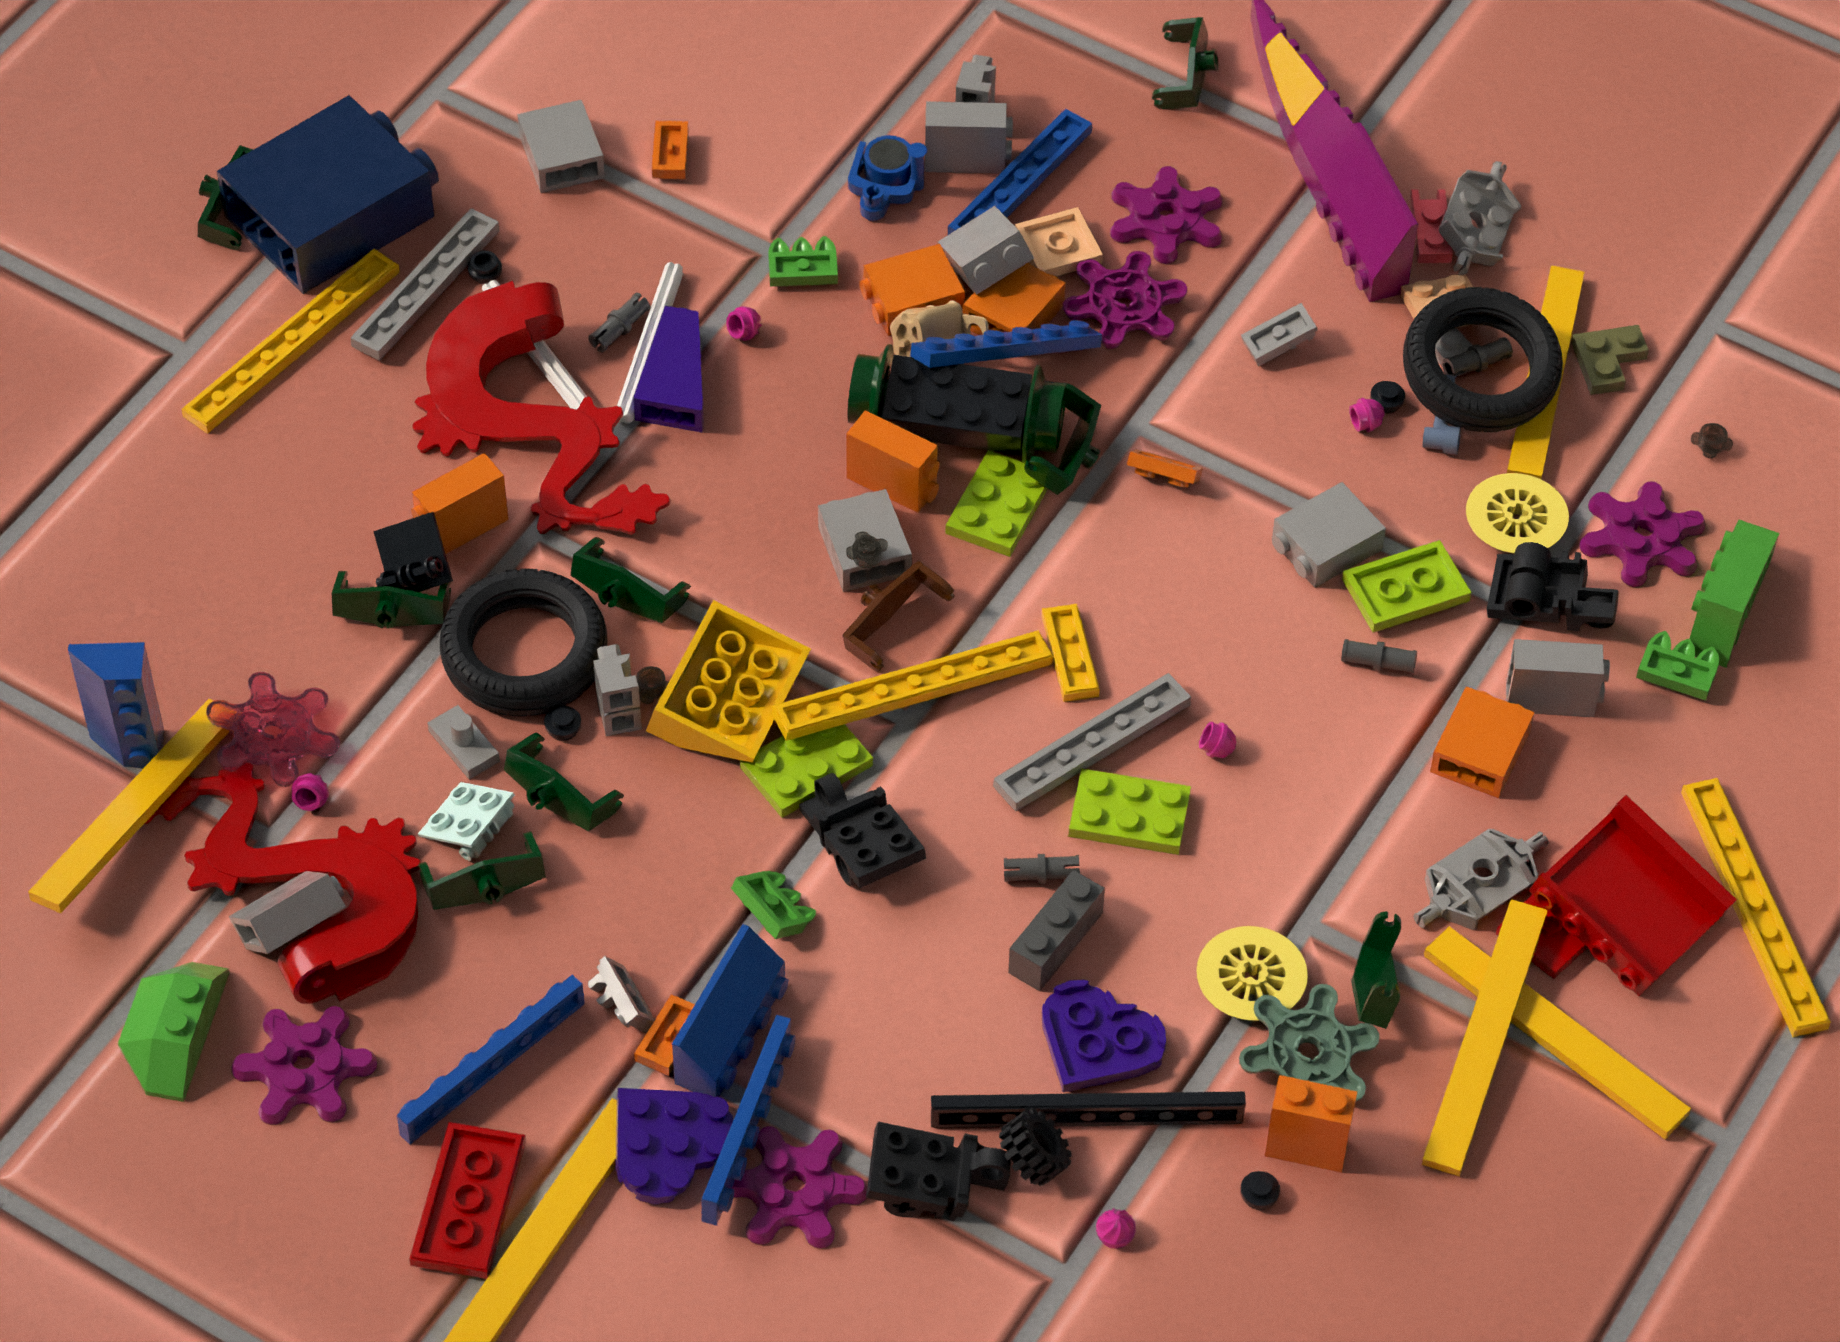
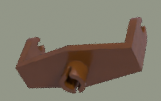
M919 560L884 590H880L876 585L870 586L869 590L873 594L866 590L861 598V603L867 606V608L842 635L845 649L871 669L879 672L884 667L881 664L883 660L863 641L890 620L921 583L946 601H951L955 597L953 594L954 589L947 581Z

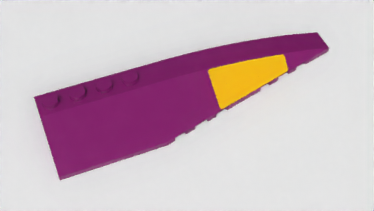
M1252 0L1250 19L1265 85L1286 143L1316 202L1318 215L1321 219L1325 218L1332 241L1338 242L1345 265L1352 268L1355 274L1356 285L1360 291H1364L1369 302L1400 295L1401 286L1409 285L1418 227L1417 221L1363 125L1360 122L1353 123L1351 121L1353 119L1352 111L1348 106L1341 108L1340 96L1335 90L1328 91V82L1306 53L1300 55L1297 52L1300 51V45L1295 39H1287L1286 27L1282 22L1276 24L1275 13L1264 0Z

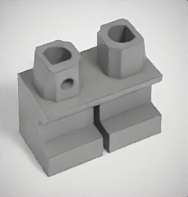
M973 55L972 62L963 61L956 85L955 102H995L996 66H992L993 58Z
M617 644L599 647L597 649L598 660H593L597 703L605 735L610 736L641 730L639 687L636 675L631 676L630 654L621 655L619 645Z

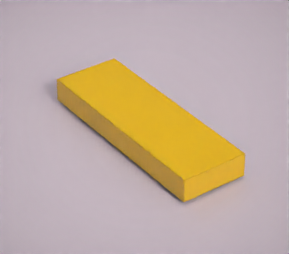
M1070 604L1042 608V620L1050 651L1054 656L1053 663L1063 702L1099 697L1100 689L1078 605Z

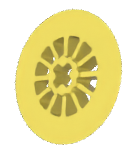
M1506 473L1490 477L1474 488L1466 504L1467 520L1474 533L1491 547L1508 553H1515L1516 547L1526 542L1538 543L1549 548L1562 538L1569 523L1568 507L1561 494L1547 482L1526 474ZM1515 514L1521 515L1519 519H1514L1513 517ZM1510 532H1513V533H1514V537L1508 536L1509 533H1510Z
M1241 926L1221 932L1206 944L1197 962V980L1204 996L1220 1011L1239 1019L1258 1020L1253 1010L1255 1001H1249L1250 994H1254L1256 1000L1263 996L1262 993L1274 996L1279 999L1282 1005L1291 1009L1299 1002L1307 986V966L1299 949L1285 936L1263 927ZM1247 953H1254V957L1249 958ZM1260 955L1266 957L1263 961L1258 960ZM1249 972L1252 976L1259 974L1258 980H1254L1252 977L1245 978V973ZM1245 992L1244 999L1237 998L1240 993Z

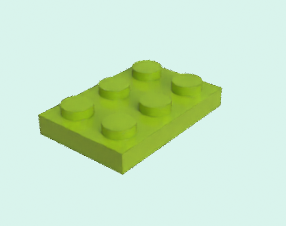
M988 450L946 523L945 534L1011 557L1048 488L1025 472L1024 466L1026 463Z
M1440 540L1344 570L1342 576L1345 586L1373 633L1469 602L1471 598L1469 587Z
M845 724L788 741L785 740L784 736H781L760 748L752 763L740 760L741 770L781 818L799 809L800 803L815 797V780L834 773L842 784L873 766V756Z
M1081 768L1068 837L1179 855L1191 786Z

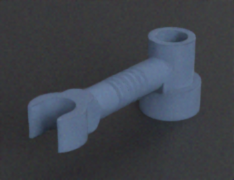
M1446 375L1455 383L1456 376ZM1435 416L1433 427L1424 428L1422 447L1441 449L1445 454L1457 455L1461 428L1447 426L1448 423L1445 420Z

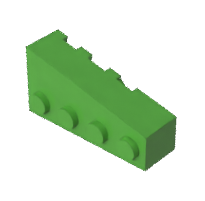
M1739 519L1733 532L1726 530L1720 549L1715 553L1711 568L1707 570L1701 590L1697 591L1691 608L1692 611L1697 612L1689 638L1695 647L1696 658L1703 650L1715 647L1719 655V666L1727 668L1733 647L1737 644L1745 619L1750 613L1755 596L1760 589L1772 560L1780 533Z

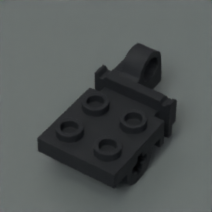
M1526 542L1516 547L1514 555L1497 554L1487 604V617L1560 623V617L1563 615L1566 616L1567 630L1580 631V627L1584 623L1594 628L1604 629L1611 627L1615 622L1618 590L1586 588L1588 567L1587 560L1581 559V552H1575L1574 560L1569 559L1568 551H1563L1562 558L1551 557L1550 551L1545 546L1534 542Z
M831 773L814 781V798L799 804L801 813L818 833L820 844L823 847L826 846V852L829 855L834 854L837 869L845 883L849 886L856 883L859 888H862L926 859L924 846L890 804L887 805L886 793L881 786L874 791L871 790L847 800L841 782L834 773Z
M878 1121L874 1129L866 1198L884 1201L885 1210L895 1216L915 1217L924 1210L935 1212V1218L941 1219L946 1210L949 1211L948 1221L954 1222L956 1217L963 1218L968 1208L971 1184L1005 1191L1010 1177L1011 1159H1006L1004 1154L1007 1151L981 1145L976 1135L965 1133L959 1146L954 1147L955 1137Z

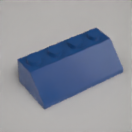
M145 643L68 644V653L90 738L124 767L144 768L163 748L164 726Z
M742 924L672 1043L675 1084L690 1091L719 1097L723 1089H730L737 1074L736 1067L741 1058L746 1060L750 1055L754 1045L753 1037L758 1029L763 1030L766 1027L771 1016L772 1004L775 999H782L788 987L789 980L785 978V961L747 925Z

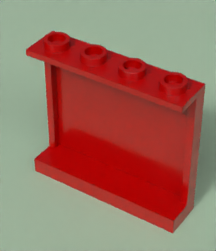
M1627 795L1617 802L1610 813L1546 873L1542 872L1529 889L1541 907L1553 913L1562 922L1563 927L1569 934L1578 937L1590 949L1591 954L1596 960L1605 963L1618 976L1621 984L1627 989L1633 990L1639 997L1724 916L1737 900Z

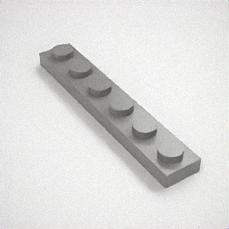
M471 208L351 336V346L380 361L468 266L472 256L481 251L500 231L499 222Z
M1167 673L994 778L993 787L1016 812L1080 773L1081 768L1087 769L1187 708L1191 704V696Z

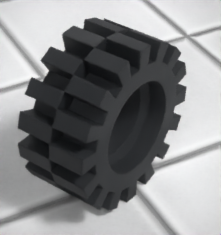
M1034 1108L1024 1110L1004 1125L999 1133V1138L1003 1140L1000 1142L1001 1148L1007 1150V1153L1004 1154L1006 1159H1011L1014 1163L1011 1167L1015 1171L1020 1170L1021 1177L1024 1180L1029 1178L1031 1184L1036 1185L1038 1183L1039 1186H1042L1068 1168L1071 1164L1069 1158L1072 1154L1070 1150L1066 1149L1069 1146L1067 1139L1061 1138L1063 1134L1061 1129L1058 1128L1056 1130L1053 1126L1055 1122L1051 1118L1046 1120L1045 1113L1042 1111L1037 1113V1110Z

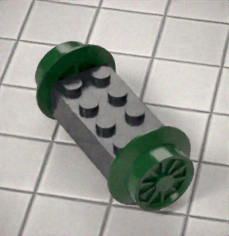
M887 344L879 357L864 354L857 355L850 382L847 418L848 423L854 424L866 410L930 442L1017 455L1022 454V461L1026 463L1036 450L1057 453L1065 415L1067 383L1046 381L1041 365L1036 366L1033 379L1032 374L964 364L929 368L912 357L894 355L893 345Z

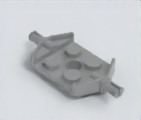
M1494 162L1490 174L1467 170L1457 180L1439 227V232L1458 257L1454 265V271L1457 272L1459 270L1458 274H1466L1471 262L1493 266L1503 257L1499 252L1513 215L1521 209V204L1502 181L1507 169L1505 164L1502 165L1503 162ZM1471 219H1473L1477 223L1478 228L1472 225Z
M1494 829L1484 831L1426 870L1425 883L1430 898V905L1413 915L1415 922L1419 923L1421 928H1424L1436 918L1443 917L1450 922L1476 930L1480 919L1534 884L1538 878V872L1533 860V854L1549 845L1546 835L1543 836L1542 832H1538L1527 841H1524L1522 838L1518 840ZM1477 867L1488 868L1493 874L1489 877H1481L1475 874L1473 870Z

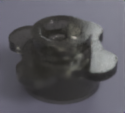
M1707 423L1701 427L1700 432H1694L1691 435V442L1701 448L1702 454L1706 458H1715L1717 453L1723 450L1729 451L1733 446V441L1727 438V430L1717 423Z
M861 531L855 535L853 545L846 549V556L862 568H872L881 561V553L888 549V542L883 538L876 539L867 532Z
M648 666L642 668L637 673L636 679L639 687L640 701L644 704H651L663 694L669 681L665 680V674L660 668Z

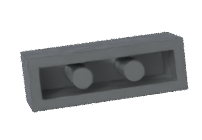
M1073 870L1009 948L1008 973L1034 989L1041 991L1103 914L1105 888Z

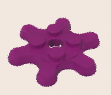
M1164 166L1156 174L1152 187L1138 188L1127 182H1121L1115 186L1111 193V199L1117 205L1127 208L1130 215L1115 221L1110 228V236L1119 243H1126L1136 238L1147 239L1154 245L1153 257L1155 260L1163 264H1170L1177 259V248L1182 242L1195 241L1205 247H1216L1221 243L1222 233L1219 227L1205 220L1203 216L1207 212L1221 207L1223 202L1222 195L1215 187H1206L1198 191L1186 190L1179 185L1180 177L1177 170L1171 166ZM1172 208L1174 214L1164 216L1159 212L1170 211Z
M1133 251L1128 254L1125 265L1116 270L1106 269L1096 260L1087 259L1077 265V274L1081 281L1086 283L1090 289L1084 295L1071 296L1065 299L1063 310L1071 320L1090 318L1099 321L1102 324V328L1099 331L1102 334L1101 343L1108 349L1119 347L1124 340V335L1134 330L1145 331L1154 339L1162 341L1168 339L1173 333L1174 322L1162 313L1161 308L1168 304L1181 302L1187 294V285L1178 279L1167 281L1152 279L1148 275L1151 258L1143 251ZM1120 298H1128L1130 301L1133 302L1129 304V307H1127L1126 304H1122L1117 300Z
M1654 481L1646 482L1640 487L1637 500L1631 502L1618 501L1606 492H1598L1589 500V511L1603 521L1604 528L1587 533L1580 540L1579 548L1583 554L1589 557H1599L1606 554L1618 557L1623 563L1621 579L1626 585L1631 587L1642 586L1647 581L1648 570L1656 565L1667 566L1681 576H1690L1696 572L1698 566L1696 557L1682 546L1681 541L1689 536L1700 535L1704 531L1706 526L1704 517L1695 510L1676 513L1666 509V505L1663 502L1664 492L1660 484ZM1637 526H1640L1641 529H1646L1650 533L1653 532V534L1643 536L1634 530L1637 529Z
M337 1006L329 1007L316 1023L309 1022L302 1026L293 1024L290 1016L283 1010L272 1009L267 1012L263 1019L264 1032L270 1037L271 1042L259 1053H243L234 1059L231 1070L235 1079L241 1082L260 1081L268 1087V1094L258 1109L259 1117L264 1123L274 1125L282 1122L292 1107L302 1103L315 1107L319 1117L324 1121L336 1122L344 1117L347 1106L345 1100L338 1093L340 1083L344 1079L353 1076H369L377 1068V1059L368 1049H348L341 1046L340 1037L350 1024L349 1016L343 1009ZM298 1056L314 1060L312 1066L307 1069H297L294 1067Z
M773 1126L762 1128L759 1131L755 1145L762 1156L761 1164L752 1169H745L742 1180H735L732 1186L734 1198H748L757 1207L756 1215L746 1226L747 1238L752 1243L763 1245L769 1243L779 1229L785 1226H794L803 1231L807 1242L815 1248L828 1247L835 1238L834 1227L827 1218L829 1210L837 1204L858 1205L864 1202L867 1195V1184L859 1176L840 1175L832 1169L833 1160L842 1151V1140L835 1131H821L811 1144L805 1147H794L784 1141L783 1135L777 1128ZM794 1176H797L799 1180L805 1183V1186L799 1191H790L784 1187V1184L788 1180L793 1179Z

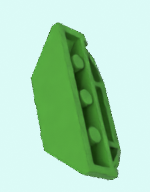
M190 962L141 979L119 1038L118 1046L146 1095L184 1102L230 973L229 968Z

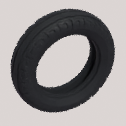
M1469 287L1453 290L1437 297L1427 304L1414 318L1407 331L1403 346V365L1406 378L1417 399L1441 420L1470 431L1500 432L1501 430H1510L1529 422L1550 403L1558 389L1562 375L1563 360L1561 347L1557 335L1551 324L1548 323V320L1527 301L1519 299L1518 296L1511 293L1501 292V290L1493 288ZM1463 325H1485L1499 329L1514 338L1525 351L1530 367L1529 377L1519 387L1507 393L1486 395L1471 392L1458 386L1444 374L1436 358V343L1445 333Z
M512 569L502 571L500 574L495 573L468 587L465 592L458 596L447 612L441 628L440 655L446 674L452 684L465 698L472 701L475 705L494 713L509 714V716L540 715L548 713L547 711L556 707L566 706L567 703L573 702L595 681L593 660H598L597 649L607 646V629L603 615L596 602L574 581L545 570ZM533 608L548 611L563 619L571 628L575 639L566 658L550 670L535 675L510 676L493 671L478 659L473 650L474 639L480 628L493 617L514 609Z

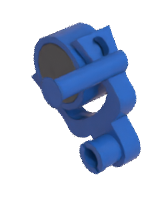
M891 135L877 137L869 142L867 147L866 142H859L848 175V189L855 195L861 196L860 213L865 219L875 221L883 218L887 213L890 203H910L915 191H920L924 188V156L927 153V147L924 144H909L905 139ZM863 166H864V174H865L867 180H865V179H863L862 177L859 176L860 173H861V171H862Z

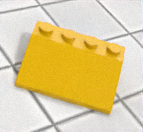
M713 600L657 703L646 731L679 748L752 763L775 720L772 715L773 705L785 701L811 648Z

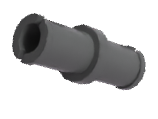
M634 293L618 310H612L607 315V320L588 336L591 345L595 348L600 343L597 350L605 352L619 336L627 335L632 329V324L650 310L651 307L648 300L643 297L641 301H638L642 295Z
M1506 337L1499 338L1482 346L1479 344L1468 347L1466 352L1443 359V370L1446 375L1456 377L1474 370L1476 372L1484 371L1490 364L1511 358V353H1513L1512 346Z
M1345 639L1341 661L1373 666V670L1377 671L1387 668L1414 673L1417 651L1385 646V642L1378 641L1377 645Z
M1044 853L1037 854L1038 858H1004V869H1020L1019 871H1004L1005 882L1039 880V884H1046V880L1066 879L1073 870L1080 873V868H1064L1079 866V855L1045 857Z

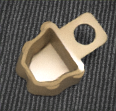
M949 301L946 305L936 307L929 305L922 308L907 309L901 312L890 325L893 337V350L895 355L910 357L911 343L925 342L928 337L951 339L955 338L956 334L971 335L970 327L972 323L977 324L982 331V335H984V332L989 330L988 322L984 317L963 314L962 306L956 301Z

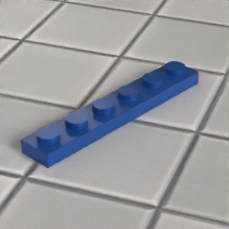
M1065 108L948 225V235L994 206L1007 218L1092 133V123Z
M1070 321L1069 325L1066 326L1043 324L1039 329L1015 327L1012 329V332L1004 333L988 330L984 332V335L978 336L961 333L956 334L955 338L951 339L928 337L925 342L911 343L910 357L930 368L1100 348L1102 334L1090 328L1089 324L1083 321Z
M571 975L562 983L554 984L548 990L545 997L535 1005L525 1007L515 1021L505 1029L501 1028L495 1031L488 1042L480 1049L465 1055L454 1070L446 1076L443 1075L434 1080L429 1090L419 1098L408 1101L401 1108L399 1114L396 1115L400 1136L411 1145L585 1004L583 984L574 975Z
M780 1015L775 1016L701 1199L702 1222L717 1226L722 1211L729 1212L734 1198L732 1186L735 1180L741 1181L747 1165V1158L744 1156L747 1149L753 1150L757 1143L759 1135L758 1121L760 1118L766 1119L772 1101V1096L769 1095L772 1087H779L784 1071V1066L781 1065L784 1057L790 1058L794 1050L796 1036L791 1035V1018Z

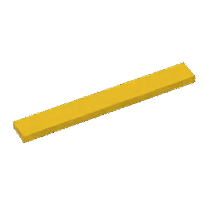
M376 249L371 250L181 409L183 417L207 434L399 274V265Z
M1551 265L1541 313L1548 320V323L1551 324L1559 340L1563 360L1561 380L1554 397L1547 407L1529 422L1516 427L1507 473L1526 474L1542 479L1584 271Z
M1039 630L776 704L772 707V715L785 740L788 741L1052 665L1054 656Z
M208 699L28 891L30 901L61 914L240 721L239 711Z
M1713 778L1683 785L1681 794L1724 888L1737 899L1732 906L1792 1037L1829 1029L1831 1021L1719 779Z
M1510 900L1422 1159V1165L1460 1177L1547 917L1548 910Z
M1449 926L1425 948L1424 957L1478 997L1491 957ZM1524 983L1511 1021L1513 1025L1663 1139H1666L1689 1116L1690 1107Z
M612 1098L443 1342H496L615 1168L617 1100Z

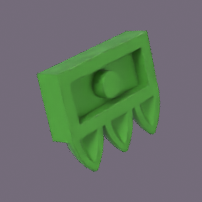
M823 236L817 242L815 250L812 249L810 243L803 237L795 241L792 251H789L787 244L780 238H776L771 243L768 251L770 287L838 284L836 248L828 237Z
M1662 631L1653 636L1649 641L1636 678L1706 701L1719 666V655L1715 647H1709L1695 658V647L1691 639L1679 642L1671 650V639L1666 631Z
M762 871L736 877L731 889L775 939L802 933L806 925L814 919L816 915L815 909L806 906H794L801 897L800 892L779 888L785 881V875L773 871Z

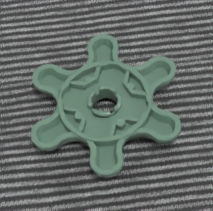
M1319 984L1313 987L1309 994L1308 1004L1299 1010L1288 1009L1276 997L1263 995L1255 1001L1253 1010L1258 1020L1268 1028L1269 1037L1263 1044L1245 1047L1240 1053L1239 1064L1249 1074L1269 1071L1277 1075L1358 1091L1357 1102L1365 1095L1366 1085L1363 1079L1352 1071L1350 1059L1355 1053L1374 1049L1378 1045L1380 1035L1377 1028L1368 1023H1360L1355 1026H1346L1340 1023L1334 1014V1009L1338 1002V994L1328 984ZM1303 1043L1314 1044L1319 1050V1055L1311 1060V1058L1305 1057L1298 1052V1047Z

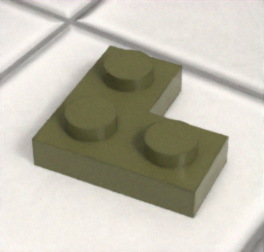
M1639 325L1573 334L1571 341L1590 395L1624 390L1626 380L1619 363L1645 360L1649 351Z

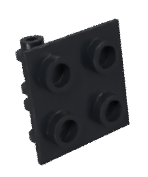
M434 512L373 531L385 571L376 579L377 587L389 586L421 592L453 581Z

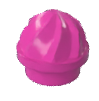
M746 306L737 307L727 316V330L735 339L750 340L759 333V328L762 326L760 323L761 316L755 309Z
M1360 398L1356 404L1349 407L1350 418L1356 431L1366 430L1371 432L1382 424L1385 410L1378 401Z
M1209 722L1200 737L1199 748L1206 751V755L1211 758H1225L1236 748V735L1223 722L1219 724Z
M312 773L301 775L292 785V800L302 810L312 811L320 808L328 799L327 783L322 780L321 775H314Z
M1113 1208L1104 1212L1097 1220V1236L1109 1248H1122L1130 1243L1135 1236V1221L1125 1210Z

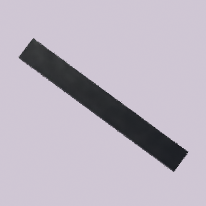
M1245 1091L931 1095V1127H1003L1024 1110H1030L1031 1108L1036 1109L1037 1113L1040 1111L1045 1113L1046 1120L1051 1118L1055 1122L1053 1126L1241 1124L1244 1120L1246 1099Z

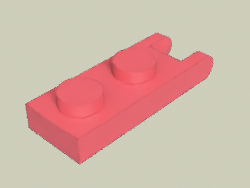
M1411 189L1412 214L1418 223L1415 240L1418 263H1451L1453 256L1452 247L1439 232V227L1447 209L1445 189H1438L1437 199H1420L1419 190Z

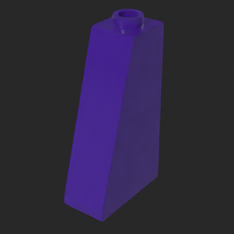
M671 306L664 307L633 398L635 421L703 432L699 311Z

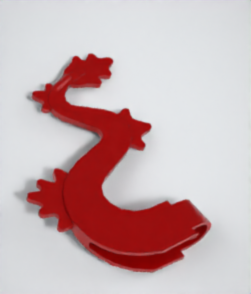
M510 281L467 297L448 314L434 334L428 351L426 377L430 394L418 397L415 400L416 406L427 414L412 424V428L416 433H424L417 445L419 452L426 453L435 447H440L441 454L447 457L451 455L456 445L460 442L464 443L469 451L474 453L479 450L482 440L499 442L558 441L562 444V447L541 484L540 502L534 503L531 506L533 515H539L536 526L539 534H546L557 526L562 531H568L571 528V524L594 525L600 529L621 531L632 535L636 532V524L638 522L649 525L655 524L657 513L668 507L671 500L667 494L653 493L648 484L641 485L634 492H629L627 485L621 484L611 494L595 503L592 508L579 507L570 504L565 499V492L594 463L600 454L601 448H616L620 445L618 437L613 434V430L624 415L621 407L597 408L589 396L582 400L577 410L566 406L507 402L493 397L485 389L487 375L496 365L510 357L536 350L534 343L549 339L563 329L564 318L558 289L555 285L548 282H535L515 288L514 282Z
M251 763L243 764L234 772L221 769L218 771V776L187 777L144 824L150 823L157 815H162L166 821L173 820L180 811L195 801L199 795L224 796L232 801L231 806L209 833L205 841V848L190 850L184 854L185 861L195 867L187 881L190 891L218 887L222 889L225 895L232 896L239 882L251 884L288 882L305 871L327 873L330 877L334 876L341 887L347 890L352 898L347 908L338 915L308 929L309 935L292 942L280 954L277 965L296 1001L302 1004H312L335 994L340 1002L389 977L405 958L415 938L418 923L416 887L410 874L419 870L418 864L420 860L405 855V853L416 846L417 842L416 837L413 835H402L405 828L403 818L398 817L384 826L379 825L376 818H371L367 821L362 833H357L348 826H340L338 838L314 839L265 848H253L248 846L246 842L258 812L257 792L262 791L265 785L262 779L253 778V766Z

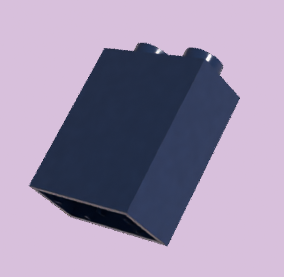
M350 95L217 170L225 217L302 294L354 265L371 250L381 249L435 217L431 187L439 182V175L431 158L420 148L409 152L399 142L394 125L382 111L377 110L369 114Z

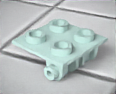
M460 782L451 791L449 797L429 818L428 822L418 833V836L460 845L459 854L465 860L470 861L472 858H478L486 847V842H491L494 838L493 834H497L504 823L513 815L512 809L514 804L510 800L515 794L509 791Z

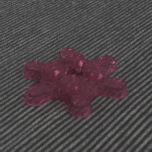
M257 672L252 674L248 680L251 697L247 702L232 704L225 700H215L207 706L206 715L212 725L228 729L234 734L232 741L222 746L217 753L219 764L227 771H235L248 762L253 765L265 764L271 769V777L278 786L288 787L294 783L299 775L296 760L301 759L305 754H312L321 758H331L340 748V740L336 734L320 730L313 723V717L324 710L329 700L327 693L320 688H308L296 697H286L277 691L276 682L272 675L266 672ZM268 726H276L282 732L277 735V738H274L273 735L266 733L263 729Z

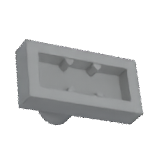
M459 705L427 723L430 734L468 779L500 762L498 751L472 722V718Z

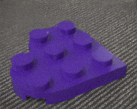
M1069 980L1057 985L1053 989V993L1046 999L1045 1004L1043 1003L1041 1014L1042 1028L1063 1093L1138 1077L1161 1066L1166 1050V1032L1157 1015L1154 1014V1017H1152L1149 1013L1138 1010L1135 1004H1117L1108 990L1105 993L1098 987L1090 986L1088 980Z
M618 1088L616 1171L619 1182H623L629 1191L636 1194V1199L650 1204H662L673 1201L675 1196L683 1193L691 1185L695 1170L710 1168L718 1160L733 1122V1116L729 1112L728 1103L721 1097H713L712 1095L699 1092Z

